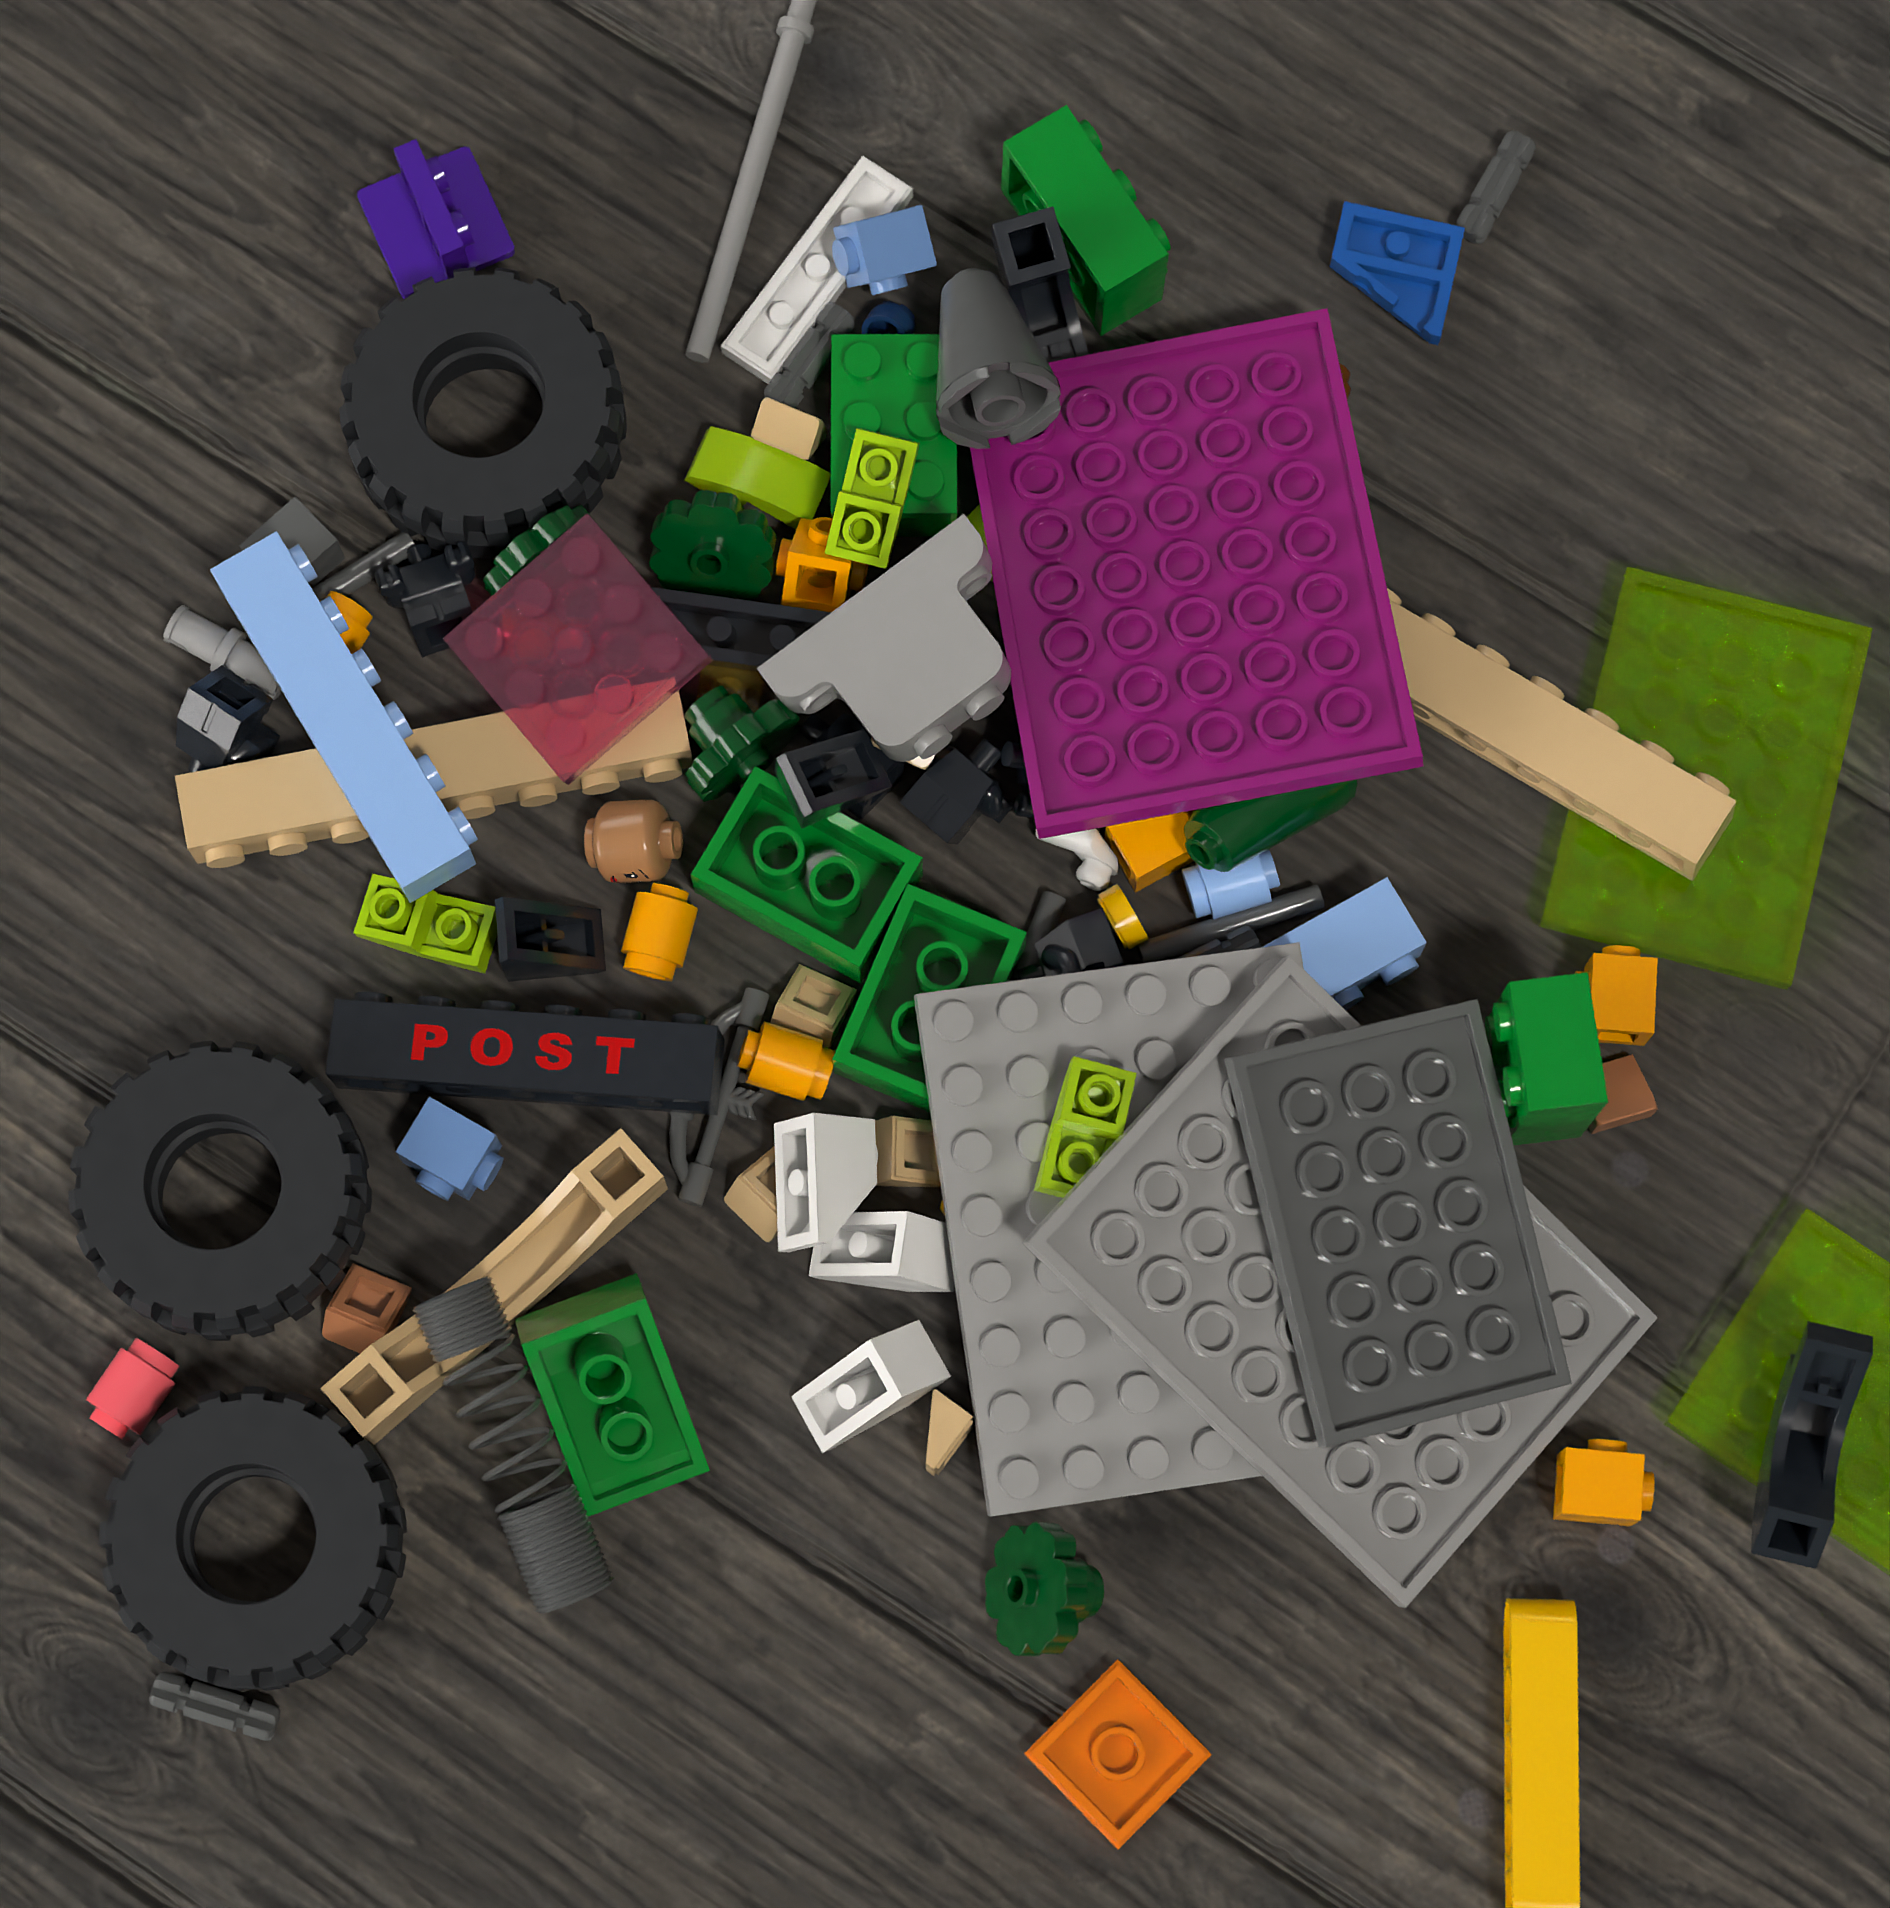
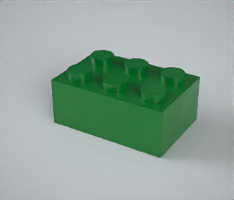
M1065 105L1003 142L1001 191L1018 216L1054 206L1071 266L1069 278L1073 297L1101 337L1162 300L1165 277L1168 272V252L1171 250V246L1160 224L1154 218L1146 221L1134 204L1137 201V196L1124 172L1119 168L1112 171L1100 153L1103 152V146L1092 125L1086 119L1078 122L1069 107Z
M831 334V518L834 516L839 491H842L856 428H861L920 443L896 537H933L957 519V444L943 435L936 416L939 334Z
M755 766L691 873L695 893L861 983L878 954L907 884L917 887L923 876V857L840 812L801 829L778 778Z
M907 884L833 1056L834 1073L930 1112L914 996L920 993L1012 981L1026 948L1027 932Z
M1588 972L1511 981L1507 984L1498 1001L1493 1004V1009L1489 1016L1485 1017V1032L1513 1145L1580 1138L1608 1103Z

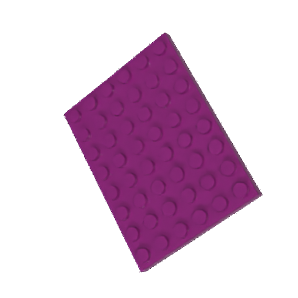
M1328 308L1048 362L1059 381L1061 390L1059 397L1061 409L1057 418L1044 431L1026 441L1011 445L1008 435L988 439L990 448L975 449L970 447L986 543L992 560L994 589L1006 658L1011 668V686L1039 839L1423 767L1421 745Z

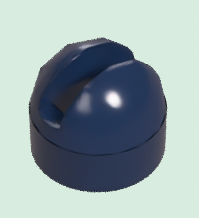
M884 301L870 311L862 325V334H894L888 332L891 324L897 328V334H914L916 327L914 315L904 304L898 305L892 301Z

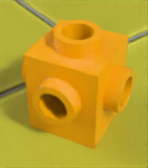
M820 517L813 520L801 518L793 540L782 539L776 565V575L785 577L781 605L833 612L849 600L852 590L861 591L864 589L868 564L824 554L833 518Z

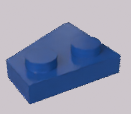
M1344 201L1330 268L1429 344L1439 345L1465 227Z

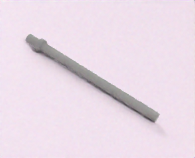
M791 0L787 16L779 19L776 33L780 36L779 44L685 355L691 360L702 363L709 362L804 44H809L812 40L814 27L810 22L817 0Z

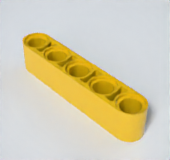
M1507 1598L1504 1608L1503 1628L1505 1908H1580L1576 1605L1574 1600Z

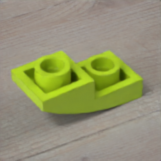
M711 426L704 434L684 481L700 490H710L717 494L732 493L739 498L743 506L748 502L796 530L801 518L813 520L831 473L807 460L764 444L752 437Z
M856 428L842 491H839L824 554L887 569L920 443Z
M372 874L354 934L360 938L399 951L485 974L497 938L496 908L441 895L434 890L409 903L396 879Z
M1076 1056L1071 1058L1050 1126L1034 1191L1063 1198L1117 1138L1122 1136L1137 1073Z

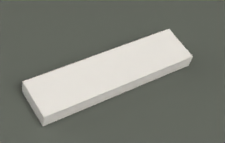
M862 156L721 345L722 354L767 384H769L776 373L782 374L784 369L782 367L783 363L809 328H816L817 322L815 320L827 304L835 303L847 286L845 276L839 273L833 259L832 245L834 240H836L833 227L903 210L913 197V188Z

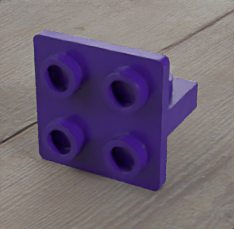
M417 140L407 142L393 148L400 173L364 187L357 192L360 205L403 299L414 293L412 285L432 276L435 283L454 278L453 270L475 267L476 271L510 258L515 254L514 244L469 147L464 146L437 157L435 155L425 160Z

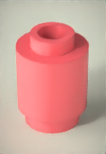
M135 1338L127 1351L120 1348L86 1398V1401L96 1407L89 1418L120 1439H123L129 1429L141 1436L176 1384L171 1378L179 1368V1365L145 1342Z

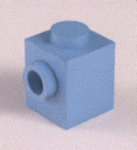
M922 205L833 227L836 238L832 245L833 259L839 273L845 276L848 288L869 283L872 295L908 286L905 276L907 273L937 266Z
M431 1097L427 1099L396 1150V1154L405 1165L419 1172L415 1182L446 1201L449 1200L453 1192L469 1201L476 1188L483 1191L487 1190L497 1176L504 1159L498 1155L502 1145L496 1134Z

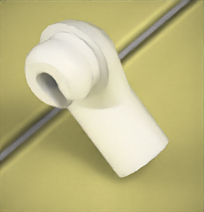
M1097 829L1039 839L1073 851L1083 861L1076 871L1077 879L1080 880L1082 885L1092 890L1101 891L1106 889L1110 883L1111 875H1117L1118 858Z

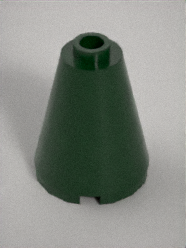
M1357 779L1196 809L1184 826L1187 840L1185 842L1186 850L1190 857L1202 868L1228 872L1343 809L1355 797L1358 784Z

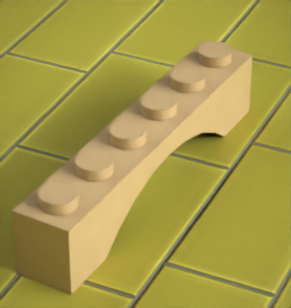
M620 1128L577 1165L512 1234L445 1292L484 1277H491V1283L495 1284L493 1289L497 1290L496 1295L500 1296L498 1301L502 1302L501 1307L505 1309L503 1313L507 1315L506 1320L510 1321L508 1326H512L515 1323V1318L527 1313L667 1191L668 1187L664 1176ZM415 1314L368 1346L323 1385L321 1389L360 1435L375 1445L442 1387V1383L447 1376L466 1366L493 1341L452 1358L435 1362L433 1361L434 1356L430 1354L431 1349L427 1348L429 1343L425 1342L427 1337L422 1336L424 1331L420 1330L422 1325L417 1324L419 1319L415 1318Z

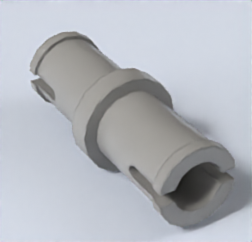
M181 605L172 615L163 635L165 642L172 643L211 664V672L223 665L245 680L244 683L252 684L272 697L273 700L281 694L280 687L252 643L246 641V633L235 627L227 631L190 611L184 605Z

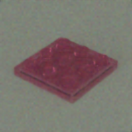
M588 513L443 638L558 777L567 785L571 784L713 661L710 655Z

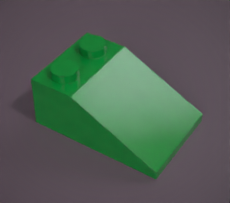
M637 1273L515 1318L521 1346L572 1479L577 1486L576 1489L580 1492L581 1502L585 1504L584 1510H587V1516H592L710 1471Z

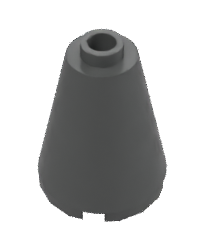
M969 268L958 272L944 285L941 291L936 416L943 435L958 445L985 449L990 448L988 439L1009 435L1010 444L1012 445L1026 441L1044 431L1057 418L1061 409L1059 401L1061 390L1057 377L1000 277L995 273L978 268Z

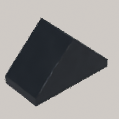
M866 729L786 752L776 758L774 772L801 829L892 787Z
M510 897L495 899L499 961L508 982L598 974L606 971L601 909Z

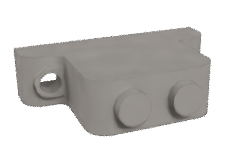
M964 514L760 665L757 670L782 704L795 713L812 714L824 708L834 699L843 700L882 752L892 760L906 762L918 756L921 759H927L937 754L951 741L952 734L950 732L969 718H972L974 721L980 720L992 713L1003 702L1004 696L1002 693L1008 688L1011 681V668L1000 645L967 603V600L983 589L992 578V560L980 534Z

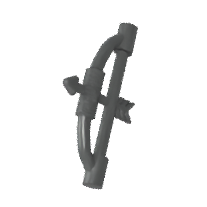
M746 988L742 1002L723 1011L710 1024L718 1025L722 1035L732 1024L737 1026L738 1029L721 1079L718 1115L709 1116L695 1163H688L686 1160L688 1121L693 1120L694 1114L669 1112L671 1115L669 1132L670 1158L672 1167L682 1184L678 1200L696 1207H702L714 1171L710 1168L728 1109L733 1115L739 1114L743 1118L748 1117L751 1120H757L752 1106L764 1094L750 1089L746 1090L743 1087H735L741 1068L737 1067V1061L744 1038L748 1030L759 1031L770 997L769 994L761 990Z

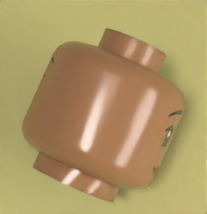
M654 800L606 802L598 810L596 818H590L587 821L584 834L585 854L590 867L597 868L606 881L612 883L657 882L668 873L672 859H679L682 854L683 836L681 826L678 821H670L664 806Z

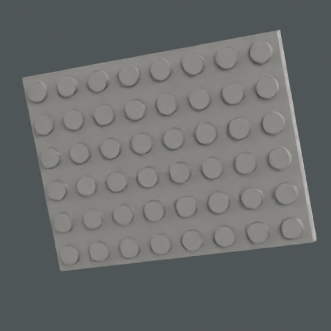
M1300 942L927 992L914 996L988 1516L1263 1476L1022 1242L1063 1199L1034 1191L1050 1126L1071 1058L1076 1056L1137 1073L1125 1123V1131L1282 958L1291 956L1303 968Z
M1288 956L1279 961L1128 1126L1122 1136L1117 1138L1022 1243L1398 1607L1406 1608L1658 1317L1524 1186L1572 1384L1327 1448L1318 1447L1224 1060L1242 1054L1361 1027L1291 956Z

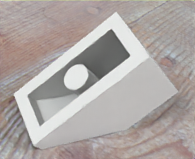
M811 1113L774 1123L778 1252H792L829 1243L877 1184L878 1161L875 1119Z
M909 1211L853 1212L829 1243L813 1247L809 1276L817 1279L905 1292H953L955 1282L946 1223Z
M917 1320L868 1340L791 1397L820 1450L824 1453L913 1404L950 1378L951 1375L921 1322Z

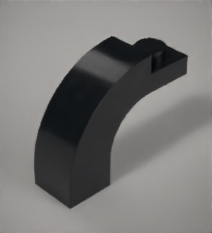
M1054 206L992 224L993 244L1002 282L1047 362L1089 355L1069 278L1071 266Z
M1807 1322L1796 1354L1790 1353L1768 1428L1755 1497L1751 1554L1817 1569L1835 1522V1488L1841 1448L1853 1405L1873 1355V1336L1815 1322Z

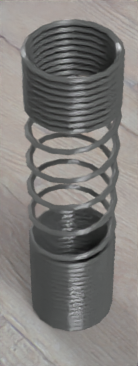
M484 1277L422 1302L413 1308V1312L416 1313L415 1318L419 1319L417 1324L422 1325L420 1330L424 1331L422 1336L427 1337L425 1342L429 1343L427 1348L431 1349L430 1354L434 1356L433 1361L435 1362L460 1355L495 1339L508 1338L490 1352L444 1379L442 1384L451 1386L501 1372L521 1370L500 1386L460 1408L456 1412V1417H467L512 1404L535 1401L518 1415L473 1440L468 1448L472 1450L527 1435L548 1433L528 1449L486 1472L481 1478L483 1481H490L538 1467L561 1465L538 1483L496 1506L494 1510L496 1513H501L497 1520L501 1521L500 1526L504 1527L502 1532L506 1533L505 1538L509 1539L507 1544L511 1545L510 1550L514 1552L512 1556L516 1558L515 1563L519 1564L517 1569H520V1575L524 1576L522 1581L526 1582L525 1587L529 1588L527 1593L531 1594L530 1599L534 1601L532 1605L536 1607L535 1612L542 1614L563 1608L611 1585L614 1577L610 1576L612 1571L608 1570L609 1565L605 1564L607 1559L603 1558L604 1553L600 1552L602 1547L598 1546L599 1541L596 1540L597 1535L593 1534L594 1528H591L592 1523L588 1521L589 1516L585 1515L587 1510L583 1509L585 1504L580 1503L582 1498L578 1497L580 1492L575 1491L576 1485L561 1486L540 1495L523 1499L557 1478L564 1471L567 1462L560 1458L546 1459L507 1469L544 1446L552 1438L554 1430L548 1427H535L492 1438L531 1414L538 1408L541 1398L535 1395H525L477 1407L518 1382L525 1376L528 1366L521 1363L509 1364L462 1376L505 1350L512 1344L515 1335L510 1333L512 1327L508 1326L510 1321L506 1320L507 1315L503 1313L505 1309L501 1307L502 1302L498 1301L500 1296H497V1290L493 1289L495 1284L491 1283L492 1278Z

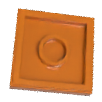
M1119 1660L1024 1753L1117 1850L1212 1755Z

